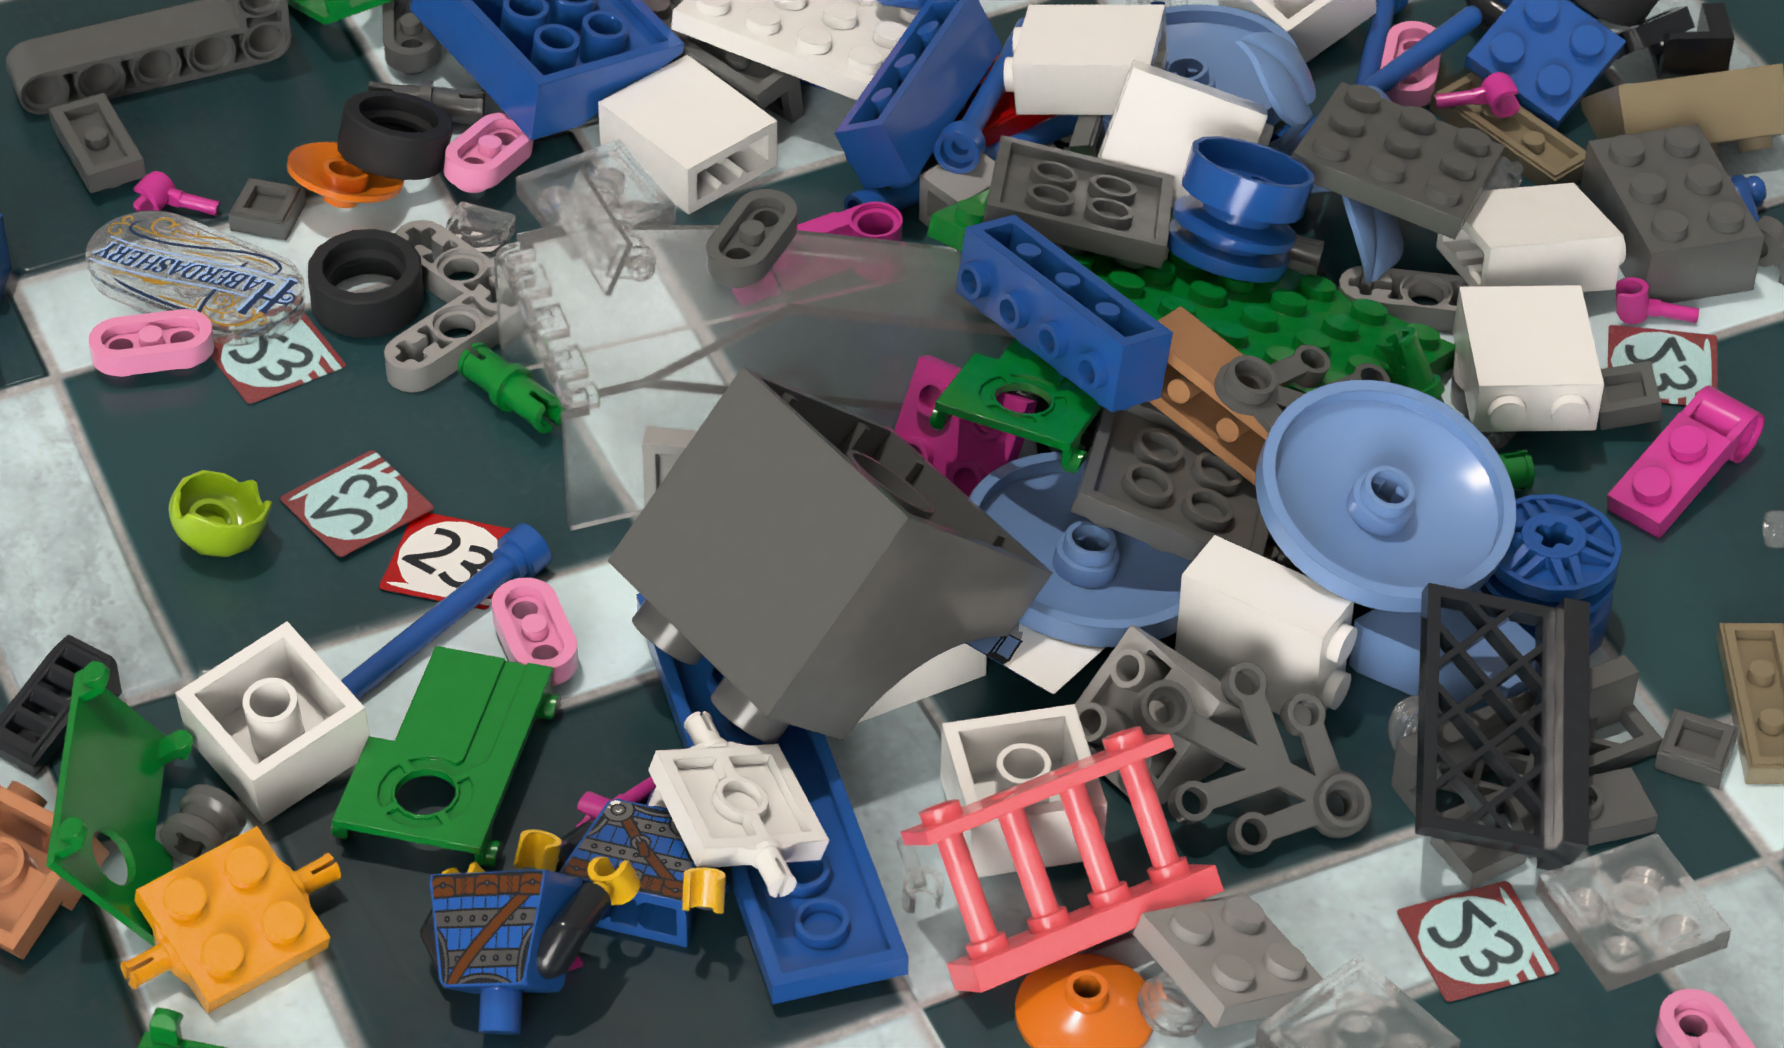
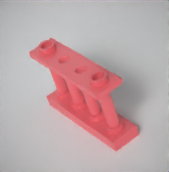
M1141 726L1116 732L1102 739L1105 750L963 807H961L959 799L933 805L919 812L921 824L900 832L904 845L929 846L937 843L971 940L965 945L968 955L946 964L955 990L982 993L1135 929L1142 913L1199 902L1224 891L1215 865L1189 864L1185 856H1178L1145 758L1174 747L1170 734L1144 735ZM1118 769L1120 770L1152 863V867L1147 869L1150 879L1130 888L1126 881L1119 882L1085 785L1088 781ZM1056 794L1060 795L1093 890L1087 894L1090 904L1068 913L1066 906H1058L1024 808ZM997 818L999 819L1032 914L1026 920L1029 930L1007 938L1005 931L997 932L963 834L964 831Z

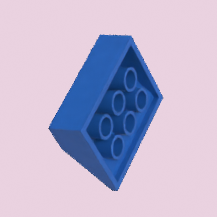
M411 0L410 11L530 140L581 126L599 113V101L661 69L682 54L684 49V43L642 0Z

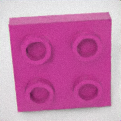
M931 355L919 356L894 431L965 495L970 497L976 486L988 474L1000 466L1018 459L1025 438L956 416H952L941 431L934 430L929 421L935 407V402L961 368ZM1014 391L1001 393L996 397L997 402L1003 407L1024 414H1034L1038 402Z

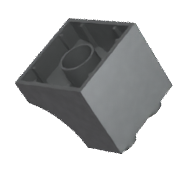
M745 367L740 369L607 560L645 598V601L632 618V623L636 629L659 649L684 663L697 665L704 656L724 675L710 696L714 706L736 726L757 739L771 744L777 743L789 725L844 740L858 721L887 691L919 666L964 643L982 638L1008 636L1053 574L1051 570L892 428Z

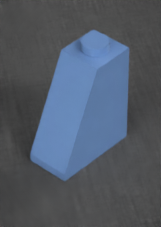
M1441 608L1440 622L1459 644L1478 631L1461 611ZM1374 609L1355 619L1354 627L1357 628V638L1350 653L1349 665L1357 673L1419 699L1421 612L1402 613ZM1508 621L1499 627L1523 656L1535 648V639L1517 622ZM1485 638L1466 651L1490 680L1509 667ZM1440 648V657H1441V656H1443L1445 653H1444V652L1441 650V648ZM1534 660L1532 663H1530V665H1531L1534 669H1535V660ZM1453 662L1439 671V683L1457 703H1460L1476 691ZM1516 674L1497 687L1507 699L1530 691ZM1482 698L1467 709L1465 713L1469 714L1490 705Z

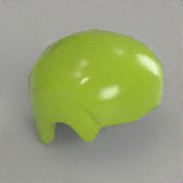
M201 470L181 479L169 502V518L177 536L197 553L224 558L249 550L259 539L267 524L272 501L266 500L264 503L262 502L258 484L254 480L238 482L235 478L225 473Z

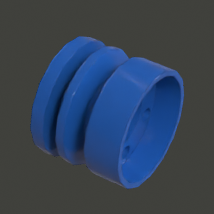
M1222 136L1201 137L1193 141L1182 176V186L1190 195H1184L1175 200L1173 206V217L1175 219L1170 221L1167 248L1190 265L1212 274L1256 283L1278 281L1286 274L1289 264V254L1287 252L1294 248L1296 242V233L1287 223H1295L1303 218L1314 184V173L1303 163L1292 159L1291 156L1254 142Z
M1557 494L1528 495L1515 499L1516 524L1511 544L1494 574L1480 590L1489 595L1554 608L1559 605L1564 597L1590 602L1591 655L1602 645L1608 627L1613 601L1612 592L1617 580V569L1622 555L1618 530L1602 512L1577 499ZM1518 623L1535 639V626Z

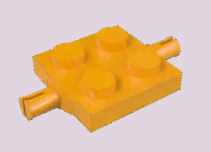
M258 826L136 889L134 901L153 930L155 946L120 963L124 978L126 980L129 978L128 984L135 990L140 985L170 970L173 975L189 985L207 1014L328 948L331 937L312 910L308 895L342 878L337 862L333 864V856L325 853L317 860L293 871L278 858Z

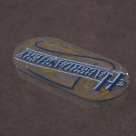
M140 211L120 216L99 228L89 240L86 248V261L91 274V280L100 293L146 314L179 309L198 311L209 318L212 324L214 341L218 343L244 345L248 344L247 338L263 335L264 341L277 338L291 330L300 321L305 312L304 278L294 263L281 255L175 213Z

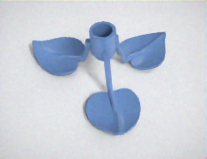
M1254 32L1244 35L1235 40L1234 43L1249 57L1262 88L1278 116L1285 123L1291 125L1281 138L1270 142L1269 147L1292 157L1293 152L1298 144L1292 141L1313 119L1312 111L1308 106L1316 98V89L1311 73L1300 52L1284 37L1271 32ZM1368 86L1377 91L1381 98L1391 101L1380 88ZM1313 184L1311 194L1332 192ZM1342 195L1361 259L1365 284L1379 279L1400 260L1404 249L1402 232L1396 216Z

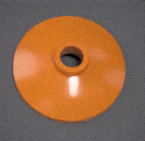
M315 142L301 145L290 152L287 160V170L296 182L323 196V200L326 203L338 208H353L358 203H373L392 199L402 191L404 180L381 177L363 171L349 163L339 153L337 142Z
M1088 953L1072 954L1034 970L1021 983L1016 995V1024L1021 1036L1031 1048H1143L1149 1041L1155 1026L1156 1004L1148 984L1129 966L1102 955Z

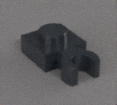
M1688 7L1671 8L1645 19L1640 25L1626 27L1622 31L1617 32L1616 34L1623 38L1626 43L1623 51L1615 60L1647 47L1651 56L1661 53L1666 33L1685 32L1695 28Z

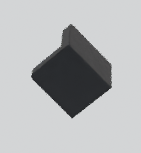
M1702 3L1697 32H1668L1665 34L1662 52L1652 55L1658 80L1729 70L1735 37L1724 3Z

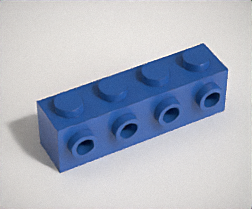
M927 0L834 134L845 152L848 163L853 167L864 188L875 189L890 186L893 189H899L916 181L922 173L921 169L933 153L935 143L944 127L952 123L957 115L965 109L967 100L979 82L987 76L989 67L1003 46L979 0Z
M1015 214L966 227L955 292L975 306L981 314L993 320L1015 337L1021 345L1037 354L1055 368L1060 375L1068 378L1095 399L1100 406L1108 409L1110 412L1127 410L1132 406L1161 397L1173 335L1171 330Z

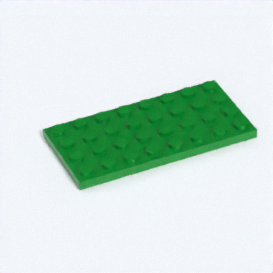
M989 189L932 213L927 236L962 252L966 227L982 223ZM1171 207L1170 221L1175 219L1173 217V207ZM1168 248L1166 249L1161 269L1148 265L1142 269L1128 268L1118 264L1110 256L1089 251L1081 255L1067 253L1157 321L1181 306L1243 355L1254 356L1268 364H1272L1292 356L1301 345H1313L1322 349L1328 355L1331 362L1322 383L1315 388L1302 387L1295 382L1285 386V388L1306 393L1353 374L1356 367L1363 363H1371L1381 367L1388 374L1390 383L1396 384L1378 342L1396 330L1400 340L1403 339L1402 329L1407 327L1416 328L1419 342L1432 374L1440 376L1452 369L1455 345L1441 339L1437 330L1424 324L1407 323L1388 314L1387 308L1376 301L1369 299L1351 301L1342 295L1340 291L1336 290V285L1332 281L1321 276L1304 275L1298 271L1287 269L1285 276L1275 282L1256 283L1240 281L1212 274L1190 265L1174 255Z

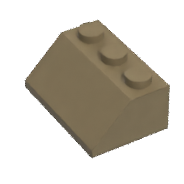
M1783 63L1618 85L1584 97L1581 100L1582 111L1597 139L1698 124L1717 156L1720 155L1718 145L1738 143L1739 153L1774 148L1773 137L1784 135Z

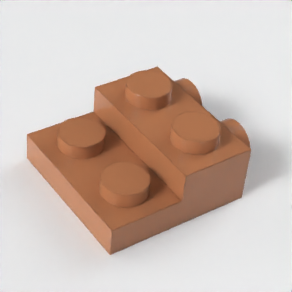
M12 780L7 789L0 786V948L24 960L58 906L62 905L72 911L83 893L46 866L54 815L53 812L44 808L47 801L29 787ZM95 832L92 839V848L98 866L101 867L110 852L96 838L100 832Z

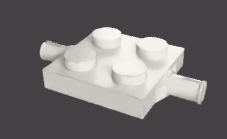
M700 711L691 714L685 720L684 728L695 746L688 749L657 750L648 771L696 867L713 868L752 865L759 870L772 897H777L778 892L780 897L788 895L795 889L797 881L786 862L821 860L829 839L778 744L748 746L727 742L720 737L710 713L703 711L701 716Z

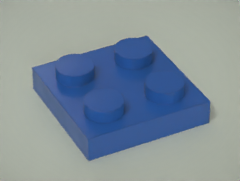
M1514 0L1468 53L1464 66L1484 80L1495 72H1503L1510 76L1519 91L1514 95L1519 105L1557 130L1620 55L1626 41L1569 0Z

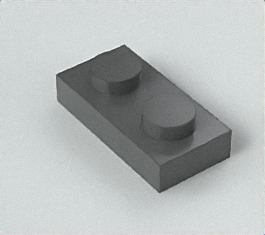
M104 93L49 108L51 126L90 194L104 189L115 188L146 176L143 157Z

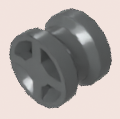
M197 784L190 787L179 804L181 813L169 816L159 832L160 841L165 850L176 861L184 865L239 836L247 824L246 814L240 804L226 792L210 785Z

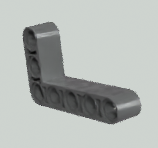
M199 0L26 40L10 50L6 57L5 66L22 107L28 112L37 115L50 114L49 108L104 93L109 100L278 59L287 51L291 42L287 0Z

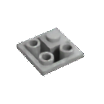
M1134 625L1129 627L1075 703L1091 755L1105 750L1102 743L1103 738L1138 726L1133 716L1134 700L1141 690L1159 680H1172L1181 684L1192 698L1193 711L1241 737H1244L1248 731L1240 706L1232 704L1223 695L1221 681ZM1156 700L1150 702L1149 713L1151 717L1159 723H1165L1168 717L1165 705ZM1175 734L1171 735L1173 748L1145 758L1161 805L1168 801L1169 795L1174 788L1187 781H1201L1219 770L1226 761ZM1119 769L1104 775L1128 796Z

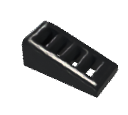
M66 635L49 652L0 715V757L33 775H37L64 748L71 697L67 700L61 697L60 694L64 692L71 696L75 673L84 669L91 661H99L110 669L106 688L118 697L122 690L115 659L71 635ZM41 712H44L54 717V719L51 722L48 719L40 716L39 714ZM25 729L40 738L36 743H33L18 734Z

